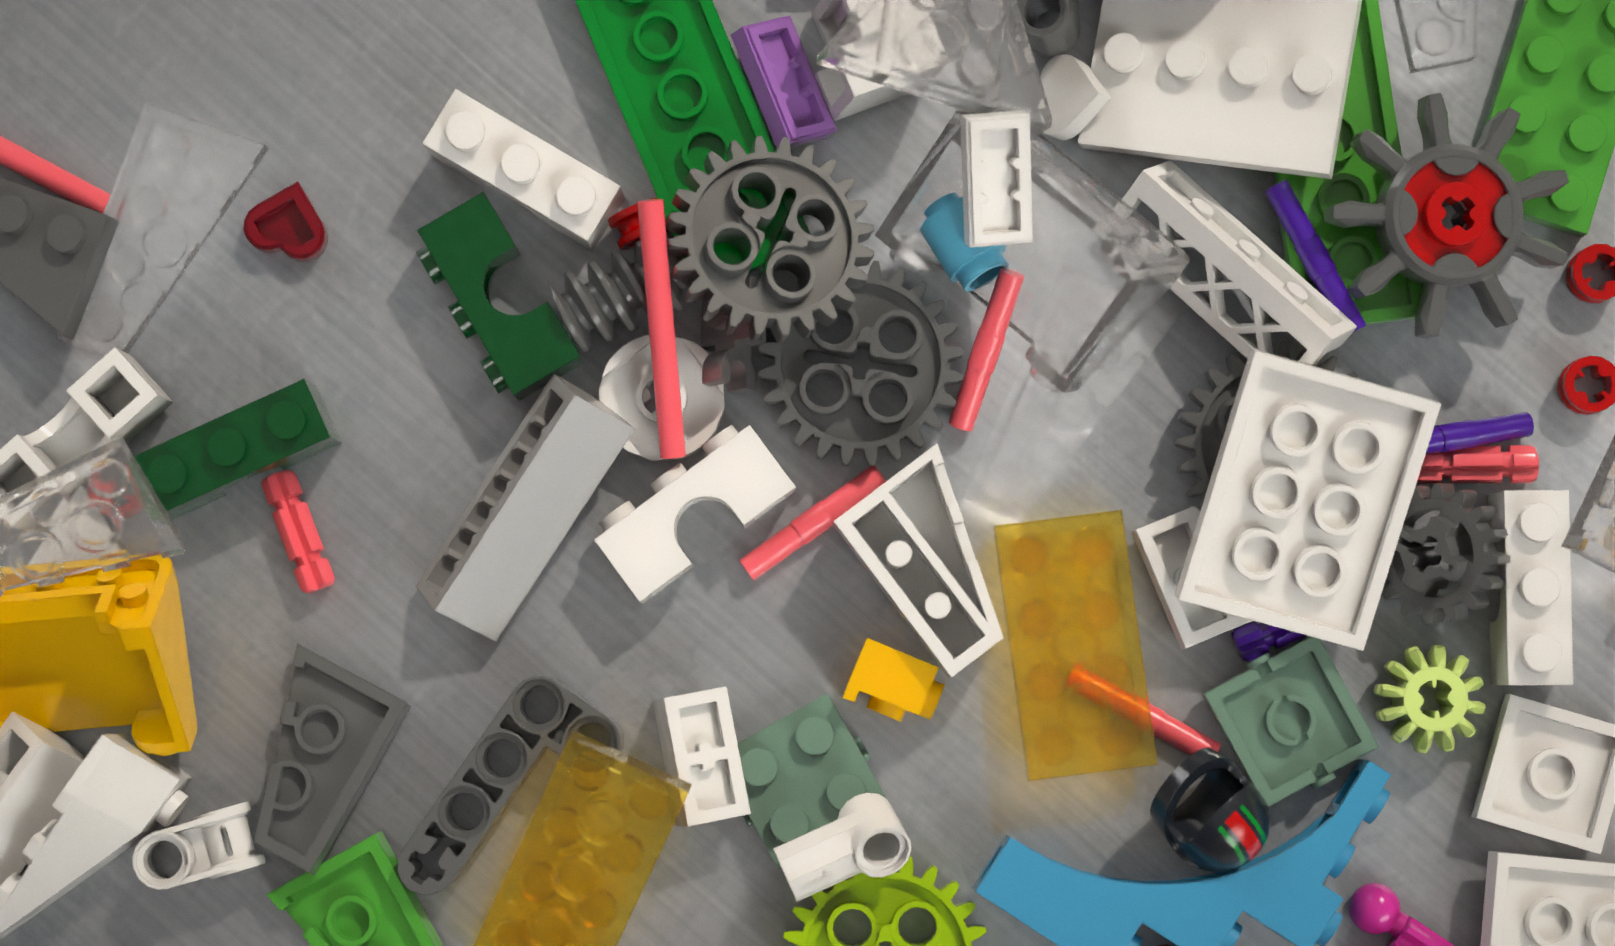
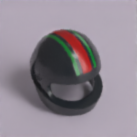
M1203 748L1186 758L1161 785L1150 808L1152 819L1176 854L1189 865L1204 871L1223 872L1234 870L1247 864L1261 851L1270 833V810L1261 793L1240 772L1235 762L1211 748ZM1206 773L1193 793L1177 807L1186 790Z

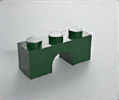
M484 192L417 230L426 246L416 251V254L435 285L445 279L458 301L449 305L448 309L466 339L478 334L489 353V356L480 360V363L499 394L509 388L513 396L520 401L546 386L553 373L562 377L584 364L548 301L532 311L521 315L504 314L493 307L489 294L493 276L502 266L518 258L521 254Z
M302 379L127 458V461L152 517L170 522L225 497V490L245 479L271 469L289 468L342 442L317 387L306 379Z

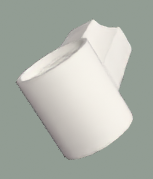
M864 793L853 797L842 807L837 820L774 848L775 855L797 902L861 872L871 877L892 875L905 865L912 850L910 839L893 807L885 797L876 793Z

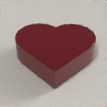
M298 181L255 205L244 219L243 230L246 239L256 249L264 253L283 251L287 256L296 261L309 262L323 254L328 245L326 226L303 186Z

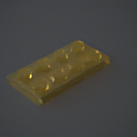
M1122 510L994 526V538L1027 781L1158 765Z
M572 730L474 946H617L692 784Z

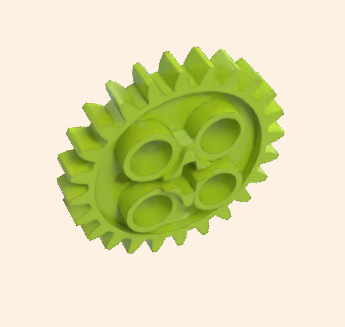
M909 856L905 865L892 875L871 877L861 872L833 885L828 892L822 890L811 895L816 902L813 909L794 905L792 912L805 924L803 930H784L783 938L798 946H879V943L884 941L890 942L891 946H972L971 942L980 938L987 931L984 925L965 924L964 919L973 912L976 905L972 900L957 905L953 904L951 900L959 887V883L955 879L938 889L934 886L937 877V866L931 864L918 877L913 875V858ZM915 907L924 908L931 912L935 921L934 930L930 937L920 942L906 940L898 930L899 919L903 913ZM849 909L862 911L871 922L870 932L867 937L855 944L844 943L838 939L833 929L837 916Z

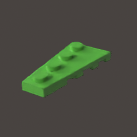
M382 831L323 862L315 876L305 872L266 894L280 911L286 910L304 930L305 933L302 936L311 946H444L416 893L410 891L401 882L398 874V860Z

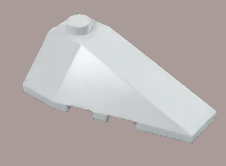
M131 733L103 734L53 803L52 807L62 813L59 820L56 818L51 820L40 833L37 832L33 835L22 851L24 855L23 861L29 865L24 874L20 875L14 872L0 886V940L151 833L158 824L167 828L181 813L189 800V796L182 791L192 777L164 756L140 751L134 744Z

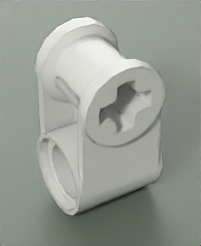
M249 801L193 817V821L159 830L143 837L137 844L132 857L133 869L138 879L146 886L157 890L170 889L207 877L211 880L265 864L264 854L256 853L246 815L251 811ZM162 841L173 843L182 854L180 870L173 877L159 874L152 864L153 850Z

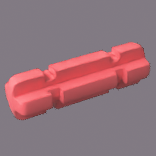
M1510 445L1507 448V452H1501L1500 446H1476L1444 453L1425 454L1417 483L1438 484L1442 482V477H1449V483L1452 484L1502 483L1503 477H1509L1510 483H1532L1538 477L1539 457L1535 447L1531 445Z
M283 470L269 475L262 480L261 486L268 505L275 506L276 511L272 515L289 561H295L298 567L293 571L300 590L304 593H313L329 587L334 583L335 577L328 558L321 557L320 552L324 550L307 502L300 501L299 496L303 492L296 474L291 470Z

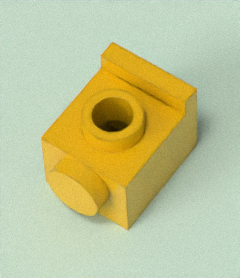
M866 638L842 698L855 702L860 691L870 695L866 708L902 722L905 712L908 711L931 720L945 684L934 680L939 667Z

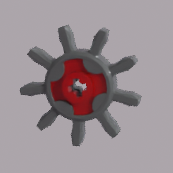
M1436 93L1418 100L1417 120L1423 141L1422 152L1404 159L1394 151L1384 138L1369 129L1355 135L1349 142L1351 147L1361 160L1372 166L1385 179L1379 191L1376 204L1350 200L1324 209L1325 223L1343 228L1355 226L1375 227L1379 245L1384 253L1377 262L1360 271L1347 290L1354 299L1381 291L1400 272L1409 280L1421 285L1420 301L1415 313L1416 337L1428 339L1439 336L1445 321L1446 302L1450 288L1469 285L1472 288L1484 315L1495 328L1507 326L1518 320L1513 302L1502 287L1496 272L1509 260L1511 255L1520 258L1534 267L1553 269L1564 266L1568 256L1567 252L1550 241L1537 239L1522 232L1524 218L1522 203L1530 199L1550 196L1569 183L1565 170L1541 171L1521 182H1515L1508 170L1498 161L1504 146L1514 135L1520 113L1510 107L1498 112L1485 125L1480 140L1475 147L1452 144L1448 128V112L1442 94ZM1451 205L1456 213L1450 220L1453 227L1447 229L1441 221L1447 214L1444 207Z

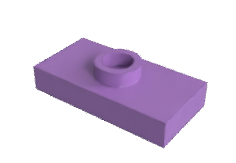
M790 15L742 26L731 34L776 148H778L783 137L789 138L790 147L793 148L825 139L837 132Z

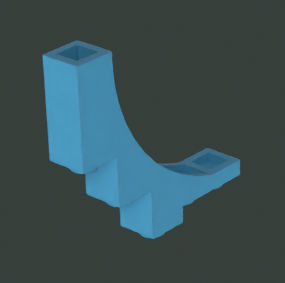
M1358 759L1321 816L1286 842L1234 870L1176 880L1140 881L1106 877L1078 870L1047 858L1006 834L972 888L975 892L1058 946H1140L1143 938L1135 933L1142 923L1177 946H1234L1243 929V926L1236 922L1242 912L1294 946H1314L1315 943L1319 946H1325L1342 921L1343 915L1336 910L1344 898L1322 885L1328 875L1334 879L1337 878L1349 863L1356 848L1349 841L1362 820L1371 824L1382 811L1390 796V792L1383 787L1391 774L1370 760Z

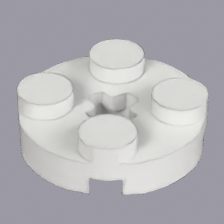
M649 335L628 342L611 357L606 364L599 387V401L635 428L623 449L630 454L653 463L681 460L701 450L702 446L713 438L717 432L725 412L724 384L711 387L702 384L703 363L709 354L695 342L684 338L675 337L686 456L674 459L660 458L656 411L650 413L645 408V404L651 399L647 388L654 383Z

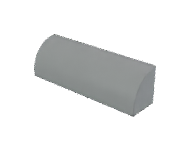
M553 373L417 583L416 587L434 611L496 642L635 428L606 405Z

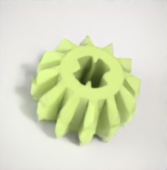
M1432 645L1426 660L1418 647L1406 648L1404 658L1408 669L1396 661H1388L1384 665L1386 673L1396 681L1395 685L1376 684L1374 686L1375 695L1391 697L1392 706L1381 708L1376 712L1377 720L1384 722L1398 718L1399 722L1392 729L1390 738L1395 743H1402L1413 733V750L1418 753H1427L1433 738L1441 751L1448 752L1453 750L1455 740L1451 729L1463 737H1472L1476 730L1463 716L1465 713L1483 714L1486 709V705L1480 701H1468L1467 692L1480 689L1483 686L1482 678L1479 676L1468 677L1463 680L1460 678L1467 669L1469 659L1464 655H1458L1446 665L1447 654L1445 647L1442 645ZM1437 686L1439 690L1434 699L1441 705L1439 710H1424L1422 712L1419 708L1423 705L1424 698L1418 693L1420 687L1435 688Z

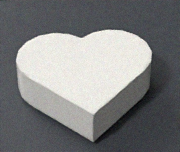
M1057 55L1047 62L1040 76V89L1043 96L1035 110V122L1038 129L1046 135L1060 140L1072 139L1080 133L1112 98L1089 66L1083 61L1070 55Z

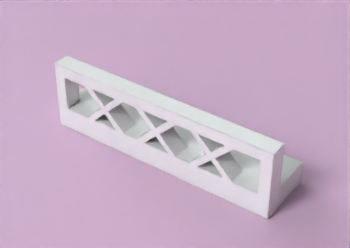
M1171 160L1143 170L1102 226L1106 232L1246 358H1248L1250 348L1273 354L1271 332L1288 331L1308 349L1298 362L1316 366L1326 353L1342 346L1357 328L1356 324ZM1142 201L1158 215L1161 239L1145 240L1127 224V221ZM1175 231L1183 238H1176ZM1194 247L1205 257L1207 281L1191 282L1180 272L1177 248ZM1156 249H1162L1163 256ZM1221 272L1228 278V280H1222ZM1241 289L1252 299L1255 323L1238 324L1226 313L1224 290ZM1202 291H1209L1210 298ZM1268 314H1269L1276 322H1269V316H1268ZM1249 333H1256L1257 340L1253 338Z

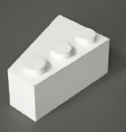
M937 443L834 520L833 526L948 678H952L1001 641L1003 635Z

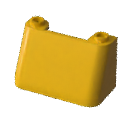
M141 552L0 566V727L12 711L53 732L132 725L131 735L134 744L140 751L158 756L191 751L197 733V716L179 582L172 560L167 555L159 552Z

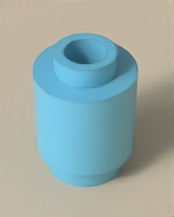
M957 193L947 194L933 202L925 210L924 214L927 219L921 225L920 232L952 282H960L966 292H970L995 280L1000 268L1007 269L1009 264L1003 256L1006 250L1005 245L970 248L964 244L963 197L959 198Z

